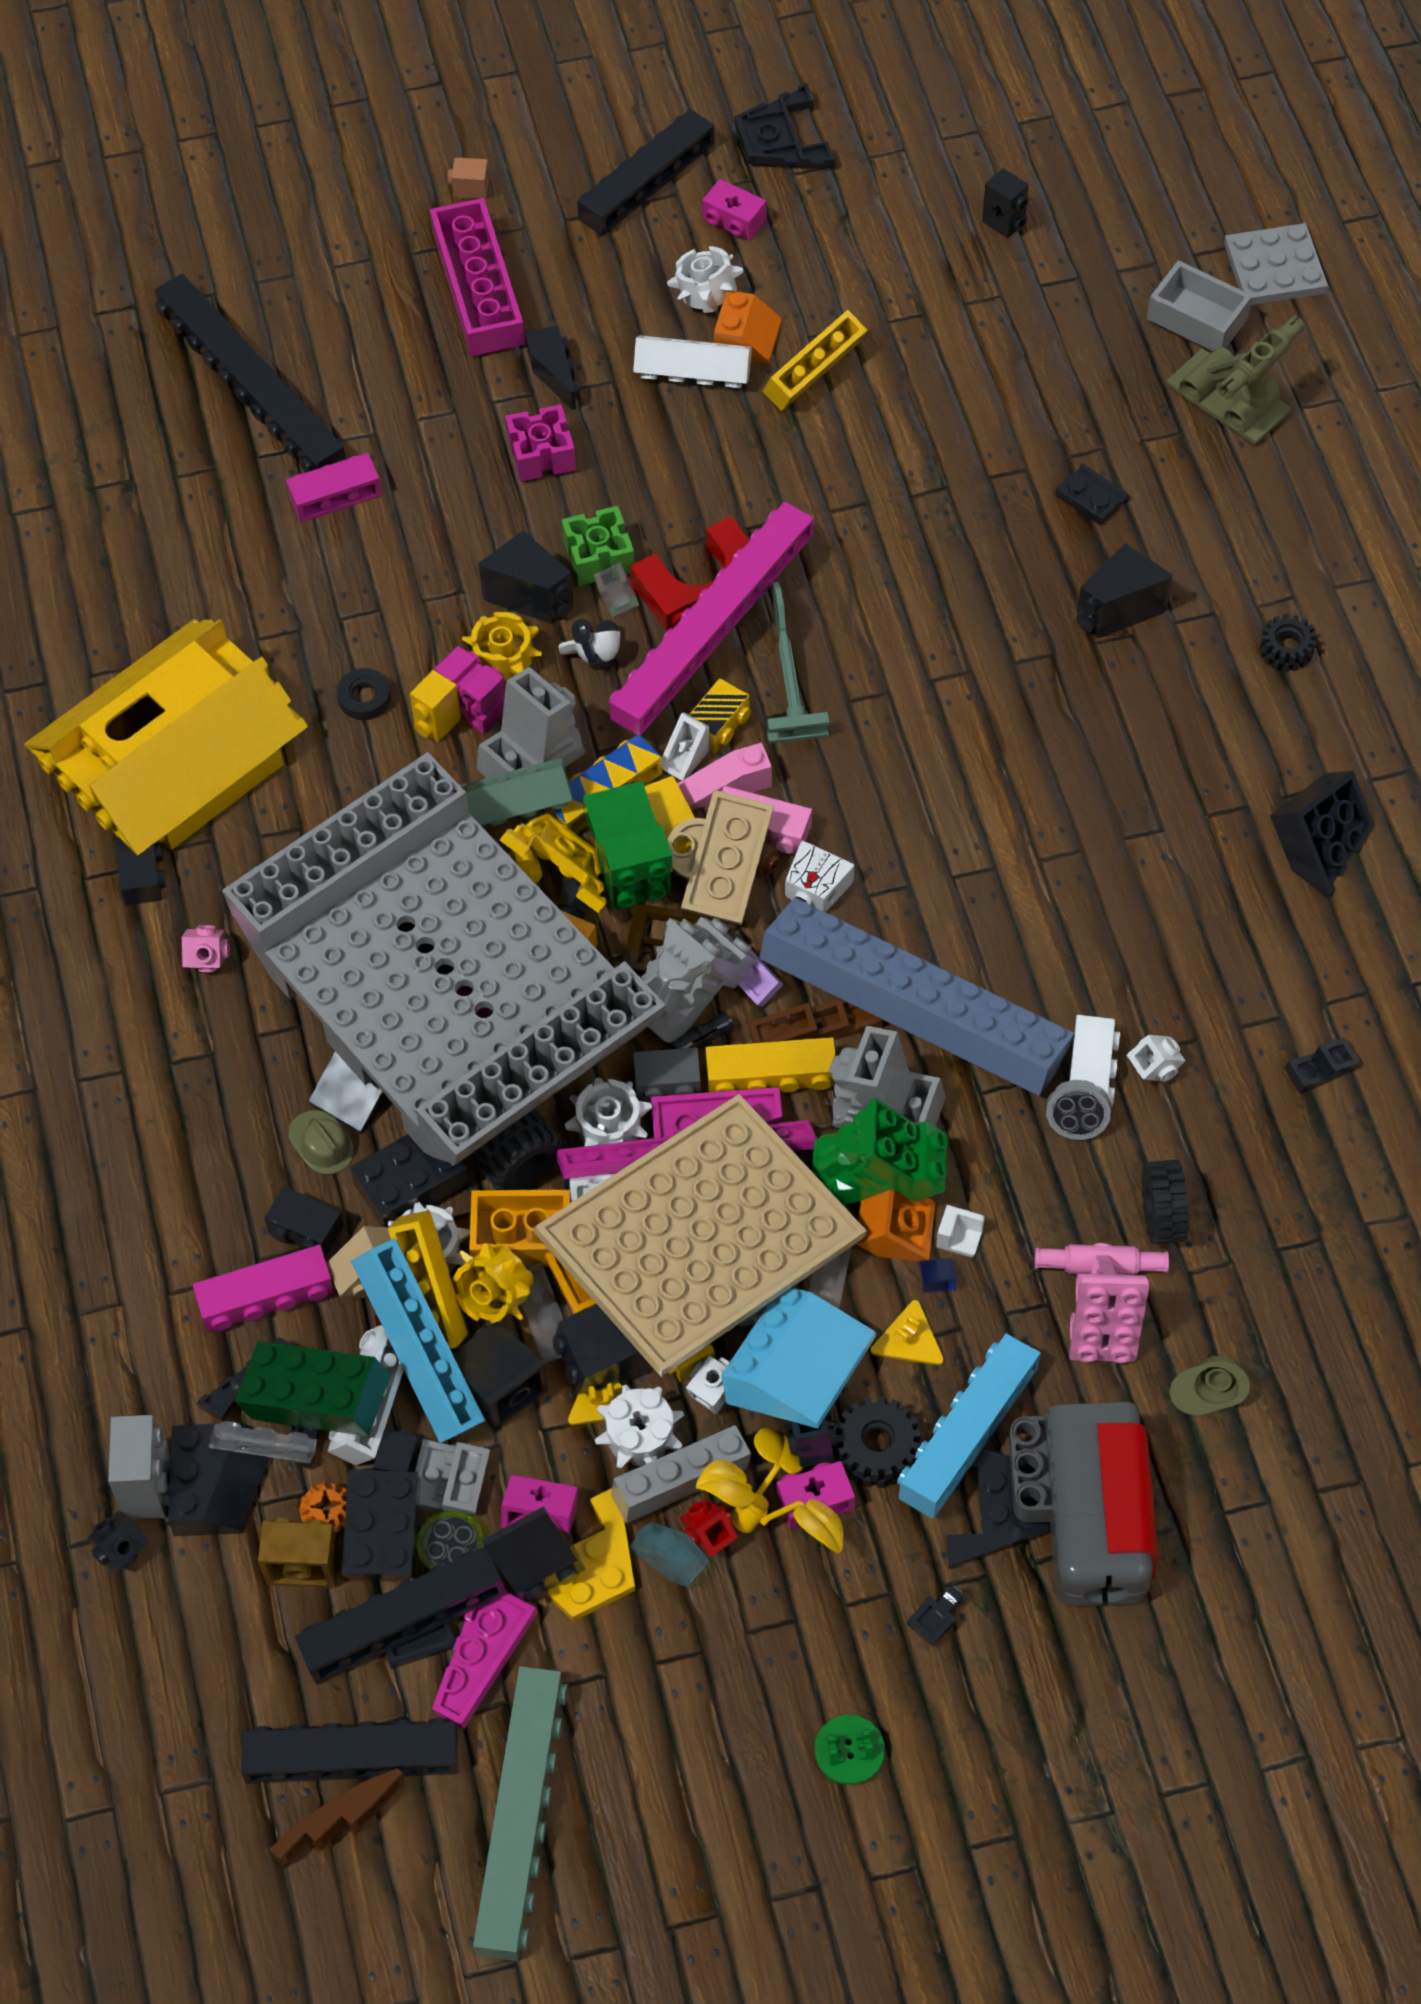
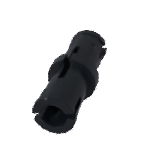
M724 1011L703 1025L698 1023L693 1027V1031L671 1042V1049L709 1047L712 1045L713 1040L733 1030L734 1024L730 1016Z

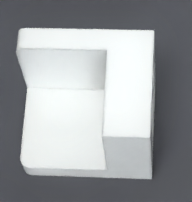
M947 1205L937 1233L936 1247L973 1258L983 1232L985 1217Z

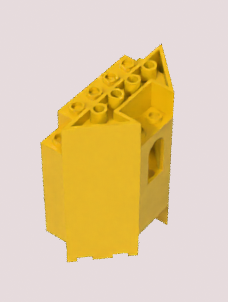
M192 620L33 736L24 745L38 758L40 766L47 774L53 773L57 777L60 786L67 793L72 791L76 795L78 803L85 811L91 810L96 815L98 823L105 830L110 828L138 856L155 842L159 844L163 842L170 850L174 849L282 767L284 762L281 747L308 726L304 719L288 706L291 700L279 681L274 682L269 677L268 664L261 656L254 662L227 638L223 620H217L215 623L212 620H202L200 623L197 620ZM146 695H149L165 710V712L126 740L116 741L109 738L106 734L107 725Z

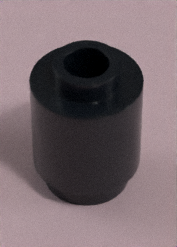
M575 878L566 880L562 886L556 906L559 910L583 920L588 905L576 897L581 883Z

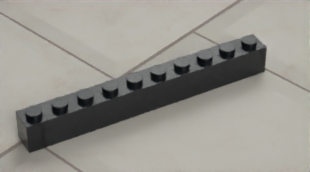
M183 273L154 289L157 298L155 306L162 317H167L171 321L174 330L186 337L193 351L198 350L206 365L218 372L225 386L230 385L234 389L238 400L241 403L246 402L256 420H262L266 424L270 435L274 439H280L286 452L291 457L295 456L299 460L300 466L305 473L322 468L325 465L346 460L344 446Z

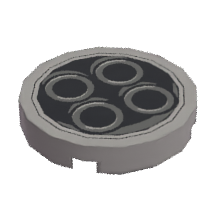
M1071 1080L1061 1083L1047 1099L1046 1117L1050 1126L1059 1135L1069 1139L1085 1140L1097 1136L1105 1130L1110 1121L1111 1102L1107 1093L1102 1088L1100 1090L1095 1087L1094 1083L1087 1080Z

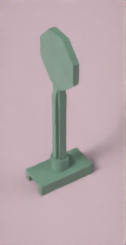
M779 582L772 583L774 618L779 637L778 647L788 708L786 709L787 717L767 719L768 743L829 737L827 727L829 725L828 712L805 714L804 707L801 706L791 642L786 634L782 591Z

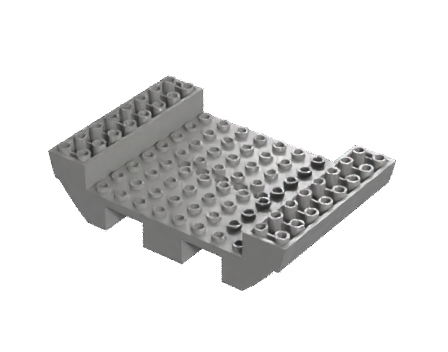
M429 752L222 890L232 916L238 922L271 979L289 999L297 994L323 1023L327 1043L366 1086L371 1081H374L401 1112L404 1130L421 1150L432 1157L450 1162L452 1166H455L661 1018L666 1006L625 961L614 968L469 814L466 792ZM405 922L415 925L409 932H402L398 929ZM425 943L434 946V949L429 953H420L417 950L420 945ZM442 965H451L454 968L447 975L437 972V969ZM462 986H469L473 989V992L468 996H460L456 993ZM481 1008L493 1010L492 1015L487 1018L478 1017L476 1012Z

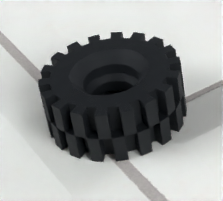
M1177 1159L1143 1163V1178H1141L1143 1211L1145 1213V1224H1147V1234L1151 1244L1185 1242L1188 1238L1189 1205L1186 1196L1187 1187L1185 1185L1184 1173H1182V1165Z
M878 1396L877 1403H872L871 1397L863 1398L862 1406H859L856 1401L850 1405V1412L845 1410L841 1415V1422H838L836 1427L838 1445L835 1446V1456L837 1462H842L845 1472H850V1479L854 1482L861 1478L863 1479V1486L869 1488L871 1481L877 1482V1488H885V1481L889 1480L892 1486L896 1485L903 1469L906 1466L912 1467L917 1460L915 1455L920 1447L921 1438L920 1429L917 1430L918 1422L915 1416L910 1418V1410L906 1406L902 1410L898 1408V1401L892 1399L889 1405L885 1403V1397ZM870 1431H883L889 1435L891 1444L884 1451H872L865 1445V1436Z

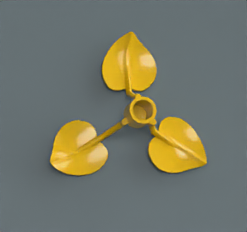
M762 1428L755 1434L754 1445L758 1453L765 1460L774 1463L772 1470L756 1493H753L752 1486L746 1483V1475L742 1469L730 1461L724 1459L715 1460L708 1464L701 1472L695 1488L707 1491L729 1505L736 1507L730 1515L733 1519L732 1524L739 1531L751 1533L759 1523L766 1526L770 1520L794 1510L793 1516L807 1533L839 1555L842 1552L843 1526L838 1515L826 1504L815 1499H809L805 1504L801 1501H796L767 1514L769 1503L762 1494L780 1467L791 1475L797 1474L803 1468L800 1466L798 1454L791 1455L787 1435L779 1433L772 1428Z

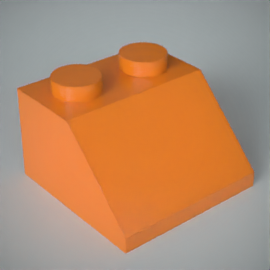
M727 290L714 330V343L751 346V361L769 364L782 318L756 295Z
M894 1189L861 1200L858 1222L866 1229V1234L856 1245L878 1257L919 1262L929 1261L936 1202L930 1198L913 1202Z

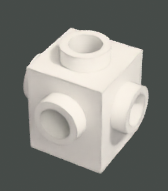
M1147 1035L1127 1054L1143 1080L1168 1081L1178 1073L1177 1069L1185 1062V1059L1179 1052L1180 1047L1178 1043L1169 1036Z
M709 1355L705 1362L700 1361L694 1367L690 1375L692 1380L686 1389L691 1398L717 1414L726 1402L721 1375L730 1362L722 1357L717 1361Z

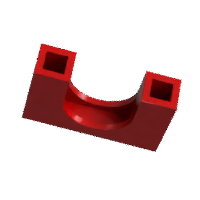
M732 516L706 528V546L722 568L726 569L732 562L737 550L743 549L749 543V539ZM656 553L630 566L632 586L666 632L670 628L674 629L687 608L691 609L694 606L702 590L709 588L715 582L713 580L702 585L682 583L670 574Z

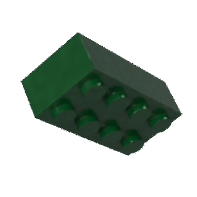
M257 1341L235 1402L253 1420L369 1437L391 1375L373 1356Z

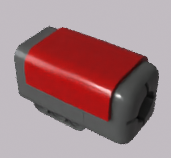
M1128 1402L1064 1404L1050 1407L1049 1413H1045V1416H1026L1016 1419L1011 1425L1009 1437L1013 1509L1018 1519L1023 1522H1050L1055 1591L1059 1600L1065 1605L1073 1607L1102 1606V1604L1130 1605L1141 1602L1148 1594L1150 1582L1155 1577L1159 1557L1146 1427L1140 1424L1138 1406ZM1022 1433H1026L1031 1435L1033 1439L1031 1441L1024 1442L1019 1440L1016 1436ZM1029 1465L1036 1471L1031 1474H1025L1019 1468ZM1031 1497L1038 1504L1030 1507L1024 1505L1021 1500Z

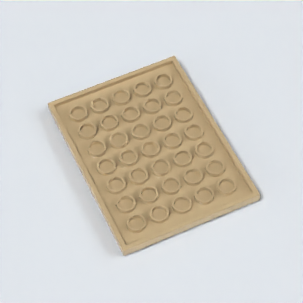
M738 1094L536 1225L534 1233L662 1377L865 1237L866 1229L746 1100Z

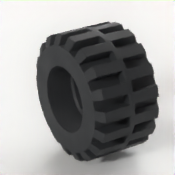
M531 1110L474 1152L475 1156L473 1158L478 1168L496 1190H524L542 1179L557 1162V1150L563 1149L561 1139L538 1111Z

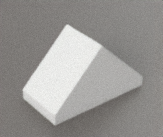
M681 713L662 756V769L680 780L686 779L710 751L709 726L686 713Z

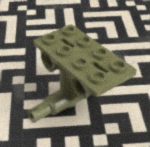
M1291 316L1279 329L1271 330L1259 342L1253 344L1248 352L1233 356L1224 347H1217L1211 353L1200 349L1167 380V386L1251 443L1257 444L1290 413V406L1279 400L1280 388L1273 379L1268 377L1269 368L1289 350L1290 342L1304 331V322L1298 319L1294 324L1293 322L1297 320V316Z

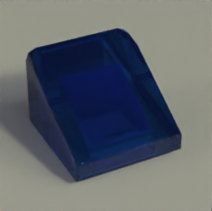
M952 1258L919 1261L923 1293L956 1290L957 1281Z

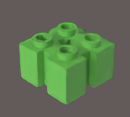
M618 506L595 511L596 517L586 519L584 514L561 519L563 542L569 559L572 558V569L578 586L601 581V574L611 572L612 578L630 574V566L635 564L634 550L628 533H625L624 521Z

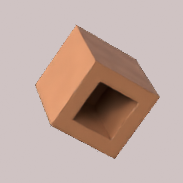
M455 158L453 169H448V186L453 187V196L457 198H487L489 184L488 160Z

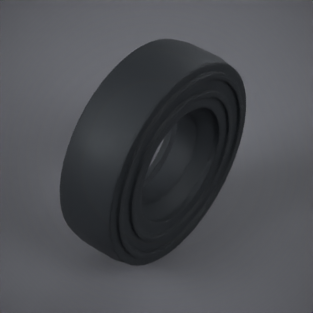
M370 668L355 669L344 675L337 686V700L341 710L349 717L357 720H369L378 717L388 708L391 700V689L386 677L377 670ZM361 686H369L376 693L370 701L358 702L352 697L354 690Z

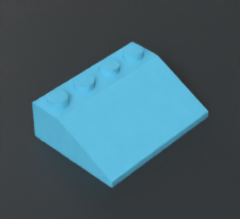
M792 1287L768 1304L722 1373L721 1377L726 1402L729 1405L818 1429L875 1339L876 1332L812 1292Z

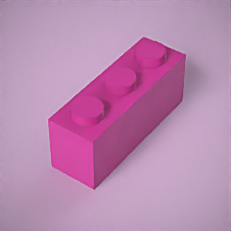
M368 453L353 456L347 460L325 465L322 468L286 479L289 498L300 523L382 496L380 478Z

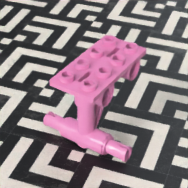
M1106 1243L1094 1245L1069 1244L1065 1246V1249L1036 1247L1035 1269L1057 1268L1064 1269V1272H1068V1274H1077L1076 1310L1071 1312L1069 1359L1082 1362H1135L1149 1291V1280L1146 1278V1275L1135 1274H1138L1139 1271L1168 1273V1251L1143 1252L1139 1251L1135 1246H1111Z

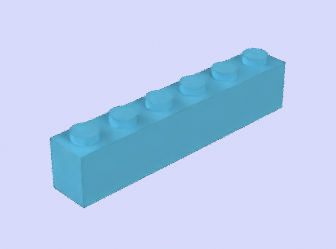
M394 1238L374 1247L351 1260L439 1442L450 1439L485 1421L396 1239Z
M1007 1333L999 1344L997 1342L992 1343L985 1356L987 1361L982 1368L977 1366L971 1373L968 1384H970L965 1392L960 1390L956 1394L950 1406L951 1412L947 1417L942 1415L933 1429L934 1436L929 1442L926 1440L922 1442L916 1452L915 1458L917 1460L912 1467L906 1466L901 1472L897 1484L900 1485L898 1499L930 1518H935L1038 1370L1041 1354L1039 1351Z

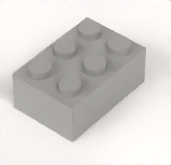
M1178 260L1150 296L1147 320L1214 351L1217 347L1226 348L1247 321L1252 295Z
M153 1415L111 1417L108 1482L121 1512L131 1519L166 1518V1506H169L170 1485H167V1474H170L171 1453H168L167 1440H163L162 1427H157Z

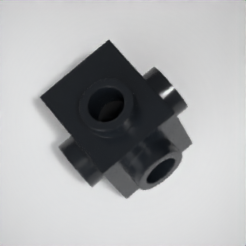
M119 1510L110 1518L100 1521L94 1527L93 1533L87 1537L94 1546L90 1552L102 1566L109 1564L117 1570L132 1564L138 1557V1553L150 1543L133 1520Z

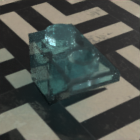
M650 1522L641 1528L635 1540L628 1546L635 1554L669 1581L686 1587L690 1585L710 1562L687 1533L654 1522Z

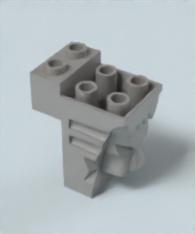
M530 667L506 681L501 731L479 745L476 770L488 778L561 757L564 767L583 756L586 750L582 746L581 736L578 728L575 727L576 722L572 714L576 705L575 695L566 687H560L553 682L548 683Z
M701 917L694 925L685 919L679 922L669 918L666 922L664 944L657 946L656 959L649 961L646 973L641 977L666 1005L661 1018L648 1026L665 1042L671 1043L683 1037L720 988L724 985L735 989L757 960L749 953L752 949L751 946L739 937H736L734 940L727 934L729 928L717 918L711 921Z
M866 1026L858 1049L844 1048L839 1056L833 1057L829 1072L835 1081L834 1093L836 1098L833 1100V1127L840 1128L843 1124L846 1125L853 1122L855 1115L869 1104L870 1099L877 1098L915 1124L928 1121L936 1126L946 1099L941 1079L909 1071L897 1031Z

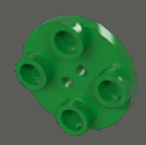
M842 1715L831 1719L820 1729L815 1740V1759L819 1769L824 1773L828 1781L841 1785H858L869 1781L879 1773L884 1761L885 1743L880 1731L871 1721L858 1715ZM851 1741L852 1744L846 1745L845 1742ZM852 1754L854 1758L849 1759L847 1756Z

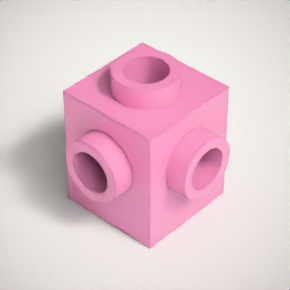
M213 925L197 926V929H187L182 936L183 967L198 968L200 972H213L217 968H221L225 958L230 956V941L225 939V930H216V927Z

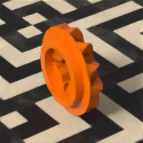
M323 1481L320 1485L310 1486L309 1491L301 1497L299 1512L302 1522L307 1523V1521L314 1519L322 1520L332 1524L334 1533L345 1528L347 1490L338 1482L333 1484ZM324 1497L328 1498L331 1505H336V1507L330 1508L329 1519H326L322 1509H317V1507L323 1506Z

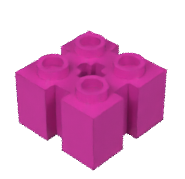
M562 404L540 408L539 415L529 416L528 411L505 416L507 438L512 455H514L515 467L520 482L541 478L542 471L552 469L554 475L576 470L575 448L570 431H567V421Z
M457 646L434 670L457 685L460 714L466 718V722L485 734L503 717L505 699L504 676L495 667L481 666L482 662L475 653L467 652L460 646Z

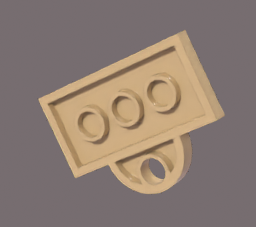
M713 790L706 819H688L678 824L672 830L667 841L672 853L673 870L680 877L689 880L681 910L742 926L774 805ZM680 838L688 839L692 845L691 849L684 854L676 852L673 847L676 840Z

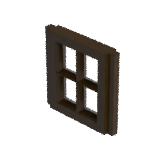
M645 904L635 905L623 962L625 961L638 976H643L647 969V964L640 963L644 944L658 946L664 944L665 936L663 940L646 938L650 918L668 921L671 918L679 922L685 919L694 925L701 917L708 920L709 917L672 908Z

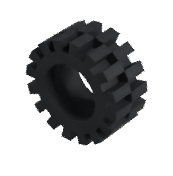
M1283 614L1282 620L1278 615L1273 618V622L1269 620L1266 623L1260 642V654L1262 657L1266 656L1265 662L1268 665L1274 662L1272 668L1277 670L1280 665L1283 666L1282 671L1288 672L1289 667H1292L1293 671H1298L1299 665L1304 668L1307 665V661L1310 663L1317 635L1316 632L1313 633L1314 627L1312 624L1307 626L1308 620L1305 618L1300 622L1298 621V615H1294L1293 619H1289V614ZM1280 638H1291L1296 640L1299 646L1286 648L1281 646L1277 640Z

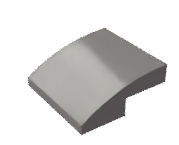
M423 1439L415 1470L421 1479L419 1509L453 1514H475L490 1449L457 1442L456 1446Z

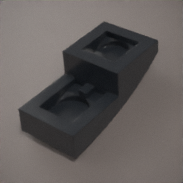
M1342 1038L1318 1046L1313 1054L1288 1061L1284 1069L1301 1094L1345 1075L1359 1067L1361 1062L1347 1040Z

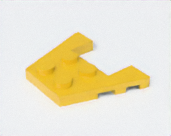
M548 813L530 820L527 825L522 823L517 825L514 830L511 828L507 829L500 838L502 843L521 857L524 856L530 846L533 847L534 852L544 860L549 859L556 864L564 876L570 879L575 878L579 881L581 885L576 897L597 913L606 904V898L600 895L604 887L597 877L601 873L596 849Z
M612 1488L590 1499V1504L604 1530L574 1544L586 1570L580 1572L579 1577L575 1581L566 1585L559 1584L548 1590L549 1593L546 1595L573 1622L635 1591L625 1522L611 1496Z

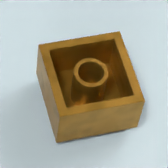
M276 1518L272 1522L263 1521L258 1563L266 1585L335 1588L339 1546L332 1524L316 1519L309 1520L307 1523H293L292 1520L286 1518Z

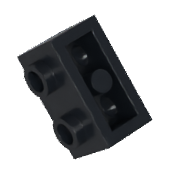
M830 1410L818 1429L783 1419L785 1431L792 1430L793 1433L787 1435L791 1455L798 1454L801 1467L834 1461L832 1446H837L838 1442L834 1425L827 1426V1422L832 1421Z

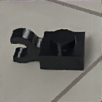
M953 1585L939 1602L929 1596L907 1620V1626L934 1647L956 1623V1618L951 1613L964 1601V1598H962L964 1593Z

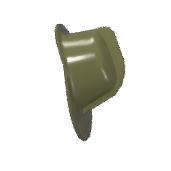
M311 1110L299 1114L292 1121L289 1127L288 1138L294 1149L313 1171L321 1174H335L343 1171L350 1164L354 1156V1145L347 1132L334 1117L320 1110Z
M1212 1356L1205 1359L1200 1365L1179 1373L1172 1381L1169 1391L1171 1401L1177 1409L1186 1414L1203 1415L1242 1403L1249 1394L1250 1381L1239 1363H1235L1230 1358L1224 1356Z

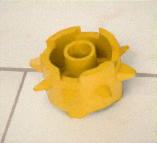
M495 612L493 613L494 617H480V620L477 621L472 629V635L463 636L462 640L472 645V652L480 658L481 666L487 665L490 668H497L503 674L504 681H507L530 667L532 657L542 655L541 651L532 647L531 641L539 632L537 626H526L522 618L515 615V613Z
M483 1243L480 1253L475 1257L461 1250L459 1253L465 1264L458 1268L456 1274L452 1277V1281L457 1285L459 1294L455 1297L463 1311L474 1320L478 1321L482 1318L490 1321L491 1324L497 1321L501 1323L502 1318L509 1313L522 1320L523 1316L518 1306L525 1302L528 1295L531 1294L530 1286L534 1283L531 1271L526 1269L522 1261L506 1245L498 1244L495 1247H491L489 1243Z

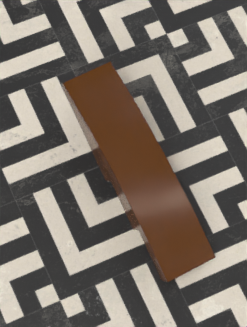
M841 998L810 1008L809 1003L748 1022L755 1043L832 1037L836 1040L863 1033L866 1026L883 1027L881 1018L850 1003L843 1004Z
M396 1768L364 1781L331 1799L296 1824L270 1848L273 1858L285 1868L309 1842L320 1852L344 1826L356 1835L406 1784L403 1773Z

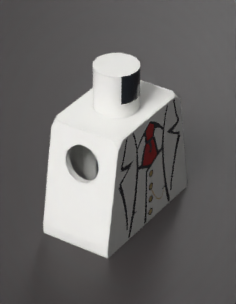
M802 840L786 878L785 895L791 900L795 897L826 912L853 883L854 864Z

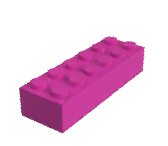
M484 198L430 209L433 236L470 356L525 345L523 320Z

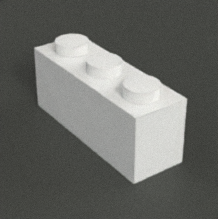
M1077 1015L1069 1081L1087 1080L1094 1083L1095 1087L1100 1090L1102 1088L1107 1093L1111 1107H1113L1115 1088L1109 1087V1078L1115 1079L1117 1060L1111 1059L1112 1050L1118 1051L1120 1032L1114 1031L1115 1019Z

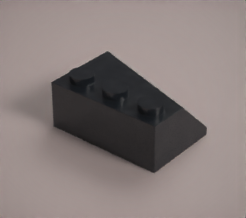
M1354 771L1328 772L1323 774L1270 815L1291 870L1324 896L1331 895L1334 890V881L1338 876H1343L1348 868L1346 862L1353 852H1358L1374 826Z
M243 1423L172 1425L168 1522L173 1535L243 1534L256 1499L258 1486L262 1476L265 1475L270 1454L279 1438L278 1434Z

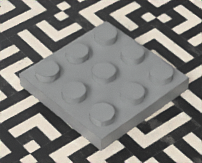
M1306 223L1225 235L1224 246L1240 290L1252 295L1251 305L1327 293L1328 284Z

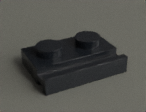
M1082 463L1076 472L1074 471L1056 488L1055 496L1102 526L1119 509V506L1127 501L1128 493Z

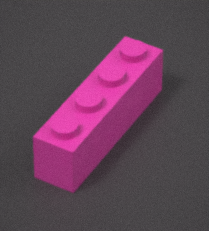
M320 1245L192 1284L207 1332L212 1330L223 1331L231 1327L232 1324L244 1320L255 1321L263 1317L264 1314L276 1310L287 1311L295 1307L296 1304L308 1300L319 1301L327 1297L328 1294L334 1293L331 1277Z

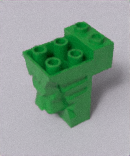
M643 781L584 795V814L595 842L597 857H600L602 874H605L611 910L619 907L628 908L635 903L647 900L655 901L670 895V873L673 872L672 853L663 826H657Z
M877 1098L870 1099L869 1104L855 1115L853 1122L846 1125L843 1124L837 1133L824 1134L814 1140L813 1174L843 1206L893 1189L911 1201L916 1202L945 1192L947 1134L928 1121L915 1124Z

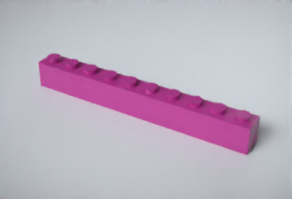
M785 501L777 510H772L763 527L753 532L749 543L743 549L737 550L729 566L726 569L722 568L718 572L715 582L709 588L702 590L694 606L691 609L687 608L674 629L670 628L665 633L660 645L648 652L645 662L639 669H634L630 673L626 684L620 690L617 689L613 692L609 699L610 719L636 735L641 736L812 538L814 517Z

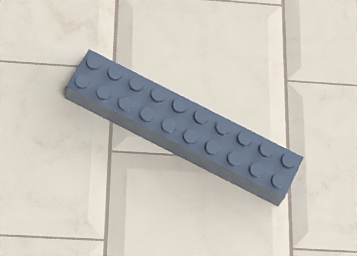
M795 897L764 934L759 959L1038 1096L1042 1094L1067 1058L1074 1032Z

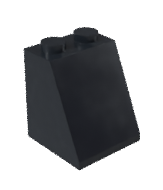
M524 530L479 562L482 596L488 603L551 624L560 617L563 618L568 615L574 607L571 572Z
M1125 543L1081 586L1076 623L1084 631L1091 632L1098 638L1159 616L1167 610L1173 575Z
M597 1304L558 1323L555 1336L552 1339L553 1347L558 1356L562 1355L566 1364L565 1372L570 1384H575L579 1395L587 1393L590 1386H594L596 1390L606 1387L609 1383L616 1384L653 1372L654 1368Z
M499 1321L492 1323L490 1326H482L475 1332L473 1338L463 1346L459 1344L458 1347L451 1349L452 1355L483 1417L494 1430L548 1391L543 1361Z

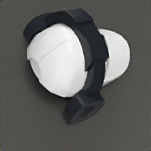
M587 619L576 620L572 625L571 630L574 640L563 642L558 646L560 655L578 653L581 659L588 663L593 670L601 671L609 669L614 665V657L620 646V632L616 623L611 620H605L598 624L597 633H594L591 622Z

